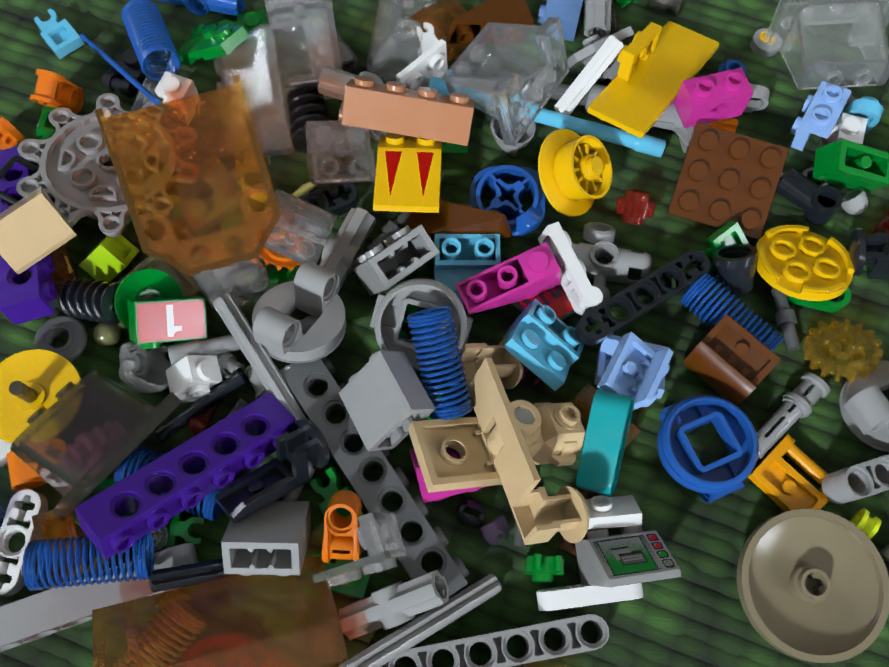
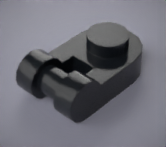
M134 48L124 51L116 62L142 84L146 75L141 69ZM114 67L110 71H106L102 76L101 85L105 89L110 91L119 90L122 95L129 98L134 97L138 91Z

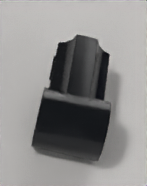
M793 168L784 175L775 191L804 210L806 220L820 226L827 224L832 219L843 202V196L837 188L828 185L819 186Z

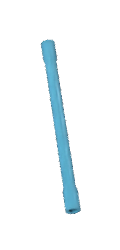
M431 76L429 87L438 90L437 94L450 96L452 92L464 93L470 96L469 99L476 100L475 106L558 129H569L580 135H592L599 140L628 147L634 151L659 158L665 149L666 140L649 135L639 138L618 128L464 87L456 82Z

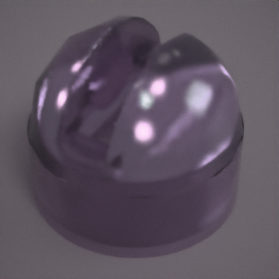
M504 515L498 516L479 527L483 538L491 545H500L497 538L499 535H501L505 542L510 536V527Z

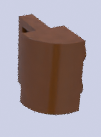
M726 314L683 360L682 364L721 398L738 406L757 388V385L782 359L730 315Z

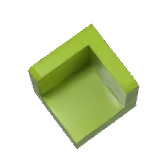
M122 235L118 237L106 236L79 266L96 280L112 281L128 266L140 250Z

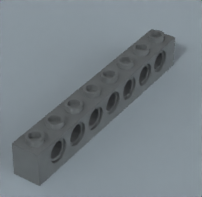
M327 356L309 363H291L279 370L309 420L322 432L329 452L355 493L361 499L362 504L409 578L412 580L427 574L421 566L423 559L428 555H437L443 563L439 573L447 581L449 587L448 597L451 598L467 587L468 582L465 577L469 575L468 570L458 556L452 559L445 549L449 542L439 526L436 525L432 528L424 517L429 512L420 497L417 495L412 499L405 488L410 484L407 477L399 466L393 469L386 459L391 455L389 450L367 451L365 445L360 451L355 453L346 450L347 444L351 440L361 439L339 395V392L346 385L344 382L338 385L332 377L336 370ZM323 384L328 386L327 391L321 396L311 394L313 388L317 385ZM341 411L346 414L345 419L339 424L329 422V417L334 412ZM371 467H379L384 471L383 476L375 482L367 481L364 478L365 472ZM391 495L399 496L403 500L401 508L394 512H389L383 508L384 500ZM406 526H419L423 532L421 538L416 542L405 541L402 537V532Z

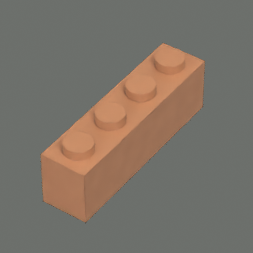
M355 76V79H350L345 85L341 124L468 146L476 100H471L469 95L459 92H452L448 96L437 94L438 90L430 87H419L418 90L406 88V85L401 82L389 81L385 85L374 83V79L371 77Z

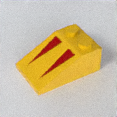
M389 132L380 135L373 211L439 213L442 169L441 141Z

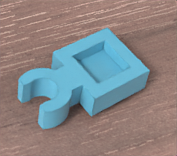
M47 10L51 16L48 21H41L37 16L34 18L35 23L42 31L40 33L42 38L59 59L85 45L66 19L60 21L54 10Z

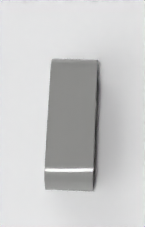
M889 454L827 474L822 480L824 495L834 504H844L889 490Z

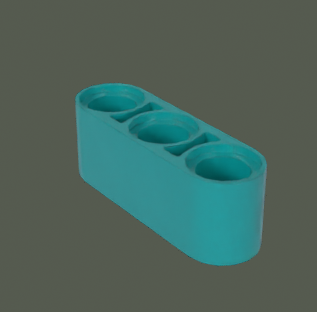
M597 389L591 406L577 472V488L608 497L613 496L632 417L634 397Z

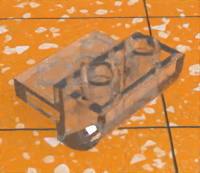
M342 120L307 121L305 123L308 152L306 163L311 183L315 185L375 181L374 149H371L369 129L342 125Z
M277 188L269 201L267 210L252 242L301 264L305 261L317 264L338 216Z

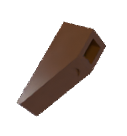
M487 0L453 19L445 42L446 44L524 42L534 20L526 0Z
M441 198L439 213L412 212L404 227L408 225L412 230L422 224L433 243L435 234H500V239L509 238L512 235L505 215L499 211L481 210L464 203L460 205L446 202Z

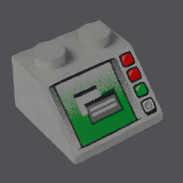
M642 525L620 527L621 534L609 535L608 529L587 531V538L575 543L581 585L611 588L682 577L678 564L656 530L642 531Z

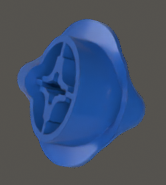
M514 165L491 166L480 171L472 180L468 205L486 211L496 210L510 217L512 220H507L512 231L511 236H522L531 233L541 224L545 215L546 196L540 183L538 171ZM503 181H513L515 183L506 184ZM491 189L494 199L490 201V206L484 209L481 203L482 196ZM529 192L533 204L524 212L520 201L524 198V194Z

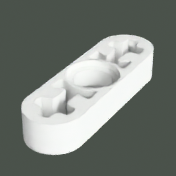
M30 489L21 490L13 495L0 529V575L8 574L12 576L10 583L3 584L0 582V596H12L18 593L24 586V551L31 540L39 539L47 514L48 501L46 497ZM32 502L35 504L33 510H27V512L22 510L24 503ZM17 520L30 523L29 528L16 525ZM22 532L25 535V544L21 550L13 553L9 549V540L14 534ZM5 557L18 560V563L4 562Z
M642 583L611 588L577 584L536 591L539 611L561 610L644 597Z

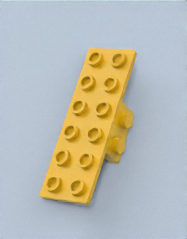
M668 21L663 27L651 22L643 31L639 30L629 45H624L617 58V62L620 63L617 76L591 102L587 112L629 134L642 138L676 99L683 80L694 78L718 50L720 43L672 21Z

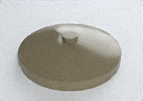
M809 508L786 511L770 517L761 523L751 533L742 548L737 566V589L741 605L754 629L765 641L780 652L808 662H841L862 653L880 635L889 614V575L885 563L873 542L862 530L847 519L820 509Z

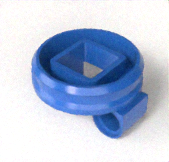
M693 395L664 408L660 412L661 425L657 435L658 454L665 470L676 482L687 489L697 492L705 503H711L745 487L742 481L749 476L755 467L759 453V443L752 422L738 406L717 396ZM712 422L730 455L709 465L702 466L686 435Z

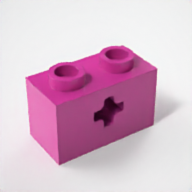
M741 67L683 80L673 104L683 127L688 128L693 127L697 122L706 124L742 115L754 92Z

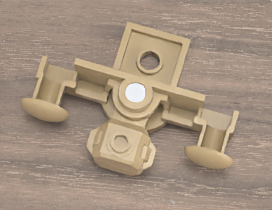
M506 339L502 340L499 345L487 346L486 343L464 344L459 354L462 355V366L465 367L466 384L469 386L468 391H470L469 397L472 399V406L477 417L412 421L408 428L428 493L502 485L525 545L548 542L556 532H560L563 538L570 543L580 542L588 531L590 521L589 509L582 494L571 486L562 487L556 496H548L544 486L534 489L541 480L535 465L554 464L558 467L573 465L578 452L583 447L586 434L580 419L579 410L572 402L552 404L544 402L535 403L534 405L525 400L509 402L505 389H512L517 386L522 378L524 365L503 348ZM445 448L455 449L460 454L461 459L449 456Z

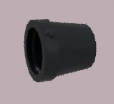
M736 244L716 249L713 252V260L717 268L719 282L722 283L720 289L726 286L723 293L731 290L730 294L738 295L752 291L754 288L756 263L758 261L757 248L750 245Z

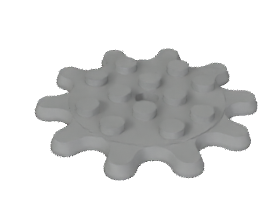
M112 93L100 95L96 100L95 110L87 115H76L64 107L56 108L48 115L50 123L56 128L53 136L45 140L26 139L18 145L19 155L29 162L39 164V169L35 174L21 179L16 185V190L24 198L39 187H42L50 198L55 199V206L70 226L80 218L87 216L96 217L99 220V228L105 235L118 237L123 233L125 219L139 211L148 212L159 220L168 219L172 215L174 204L165 194L166 191L176 185L192 186L198 183L201 176L200 167L197 164L182 161L178 157L181 152L194 147L198 138L197 131L188 126L177 129L163 127L161 122L166 114L152 101L147 102L138 111H125L120 107L119 97ZM108 161L118 162L117 168L115 166H104V164Z

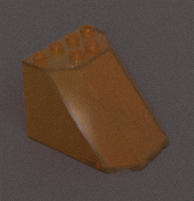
M240 74L232 75L233 86L130 112L103 108L94 110L143 253L155 259H160L187 276L200 274L208 269L215 270L230 266L241 260L248 261L258 258L281 216L255 103L248 81Z

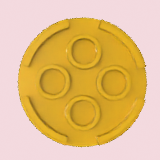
M781 225L773 227L765 232L755 246L758 251L756 269L760 276L773 288L797 299L807 301L834 299L847 290L855 272L849 252L839 241L833 237L827 239L819 234L810 232L807 226Z

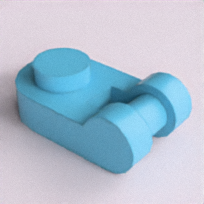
M864 96L852 101L847 108L844 107L840 116L844 112L868 119L865 134H867L879 123L884 108L876 98Z

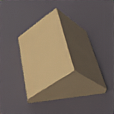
M39 187L0 213V255L18 275L77 236L42 187Z

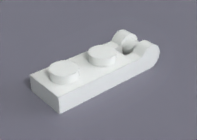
M556 222L546 226L538 240L540 244L547 242L561 269V285L574 311L582 316L602 302L603 294L599 288L591 285L587 278L586 267L577 258L572 249L571 238L566 231H563L560 223Z

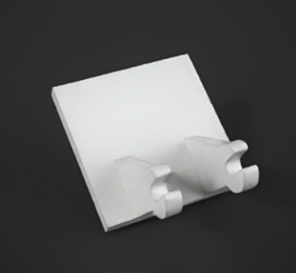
M427 22L423 23V28L427 31L426 33L416 28L417 38L420 42L418 47L419 57L396 75V81L404 83L408 89L418 90L419 87H429L431 76L445 80L448 79L446 42L443 39L438 40L436 38L433 25Z

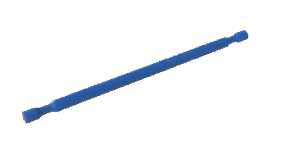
M84 33L80 34V38L87 42L94 51L156 106L160 107L166 115H171L172 111L165 107L158 98L98 45L90 41Z

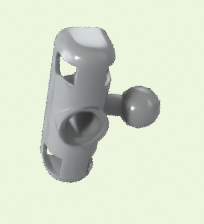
M600 241L595 244L572 243V249L577 258L586 267L587 278L593 279L592 286L601 290L603 294L602 302L611 298L610 291L606 287V281L632 285L651 272L652 257L647 252L643 254L631 252L630 249L617 248L616 245L608 241ZM604 258L607 259L610 263L602 264L599 263L596 259ZM629 268L641 269L640 279H628Z

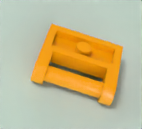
M787 433L752 470L748 478L785 512L809 508L821 510L829 501L822 490V480L828 473L794 444L796 440ZM784 454L787 455L821 486L819 491L788 464L782 456Z

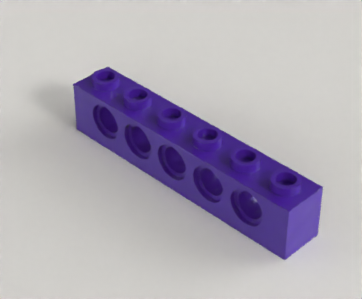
M18 146L0 151V169L12 156H20L17 150ZM16 162L0 180V190L20 201L23 197L16 190L17 183L36 172ZM0 198L1 213L11 207L12 204ZM0 255V311L15 325L55 314L54 300L57 299V290L52 282L51 273L55 271V267L50 255H47L19 275Z
M270 392L76 506L75 511L81 529L105 560L116 553L127 551L134 545L135 541L147 533L161 529L175 515L185 509L195 507L205 496L216 489L224 488L236 476L247 469L257 467L264 458L276 451V437L286 432L289 434L295 431V417ZM161 492H168V493L163 494V495H157L158 493H161ZM134 513L130 516L123 517L124 514Z

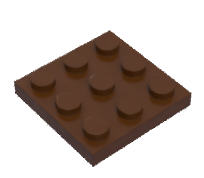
M697 122L694 125L666 214L715 229H720L730 220L739 223L746 238L759 240L789 148Z

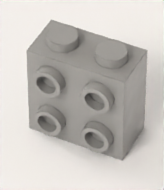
M422 224L412 230L407 225L383 240L386 247L380 243L358 257L357 259L360 264L352 270L369 295L372 296L389 289L440 252Z
M379 350L370 356L369 362L359 372L352 375L348 380L349 383L339 392L367 451L392 450L409 434L408 428L412 421H422L435 410L431 399L404 351Z
M273 501L236 523L230 519L221 541L224 574H239L242 576L253 574L278 575L282 577L300 575L312 532L310 501Z

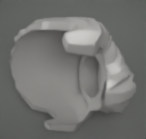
M134 342L124 343L120 347L119 378L130 389L140 393L162 392L163 389L168 388L165 370L171 367V362L166 357V352H168L167 345L162 344L161 348L147 351Z

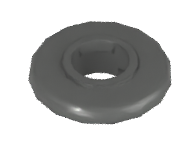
M69 316L50 318L36 332L34 347L35 349L55 352L71 362L82 353L87 344L88 334L86 327L79 319ZM62 334H69L67 344L63 347L55 348L56 339Z

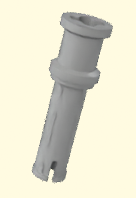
M806 372L801 377V383L792 392H787L783 396L781 407L756 432L759 443L757 461H761L763 456L799 418L809 416L812 413L811 407L820 398H825L830 393L829 386L822 378L813 373Z

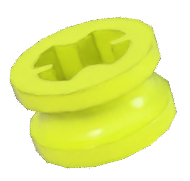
M863 508L852 517L850 522L862 530L871 540L879 530L882 520L876 516L871 518L869 516L870 512Z

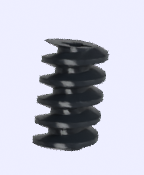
M314 83L300 84L292 88L287 95L290 129L293 136L292 143L298 151L306 154L322 153L330 148L331 139H329L330 131L327 128L329 123L326 118L327 110L325 108L324 94L318 92V85Z
M87 278L66 282L59 290V307L64 314L71 318L113 325L121 323L114 309V296L120 283Z

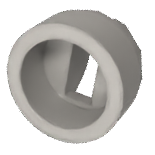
M857 188L844 194L841 204L843 210L851 215L862 213L869 203L864 189Z

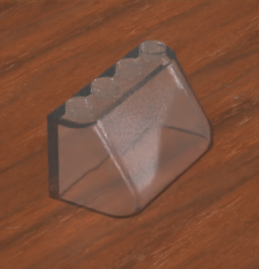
M273 23L258 25L247 32L249 37L229 55L214 58L216 74L221 76V82L216 83L220 101L223 100L224 107H219L220 118L223 126L226 125L227 132L222 133L223 144L226 151L231 150L235 162L246 161L247 155L257 149L265 151L269 157L295 153L292 143L293 136L290 129L282 59Z

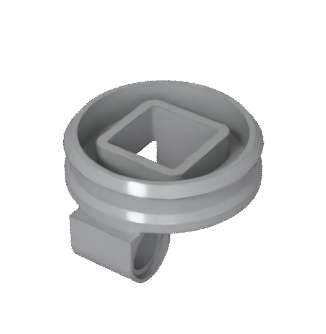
M305 261L297 270L294 281L279 284L260 297L252 314L253 334L255 341L264 346L269 356L286 363H309L327 356L339 346L346 332L345 307L337 294L340 289L339 275L310 261ZM296 308L318 318L305 335H302L301 322L289 316Z
M415 278L399 283L388 293L380 292L378 294L370 327L374 328L377 343L381 350L404 351L415 372H423L418 370L422 365L417 364L420 359L416 358V355L419 353L414 352L417 347L413 346V343L416 341L399 337L407 304L426 309L450 306L451 314H453L452 318L454 319L453 324H455L454 330L457 331L455 336L458 337L456 341L459 343L458 348L462 350L464 344L467 343L473 318L466 315L459 297L445 284L432 279ZM445 326V327L440 328V329H448V328H450L451 326ZM447 332V333L442 334V335H450V334H452L453 332ZM449 338L444 341H452L454 338Z
M875 361L857 369L845 382L840 393V410L849 429L861 441L878 450L889 452V401L882 393V391L889 389V361Z

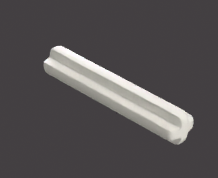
M610 35L554 105L556 112L567 115L573 112L623 49L624 45L619 39Z

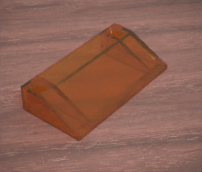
M321 553L305 557L300 575L282 577L278 575L253 574L242 576L234 574L92 610L93 667H339L340 664L348 660L338 612Z

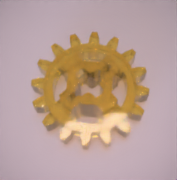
M831 318L829 325L819 321L817 329L809 328L808 335L805 336L803 350H805L803 358L804 360H811L809 367L811 370L822 369L821 377L824 378L828 374L834 375L835 382H839L842 376L847 377L848 381L853 383L856 375L865 380L868 378L869 371H877L883 355V350L880 349L882 340L873 339L875 334L873 329L862 330L864 324L862 322L854 326L850 325V319L845 318L843 323H838L835 318Z

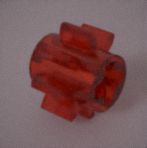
M626 189L625 197H617L615 211H617V214H622V222L644 225L645 217L653 218L656 203L653 200H649L650 192Z

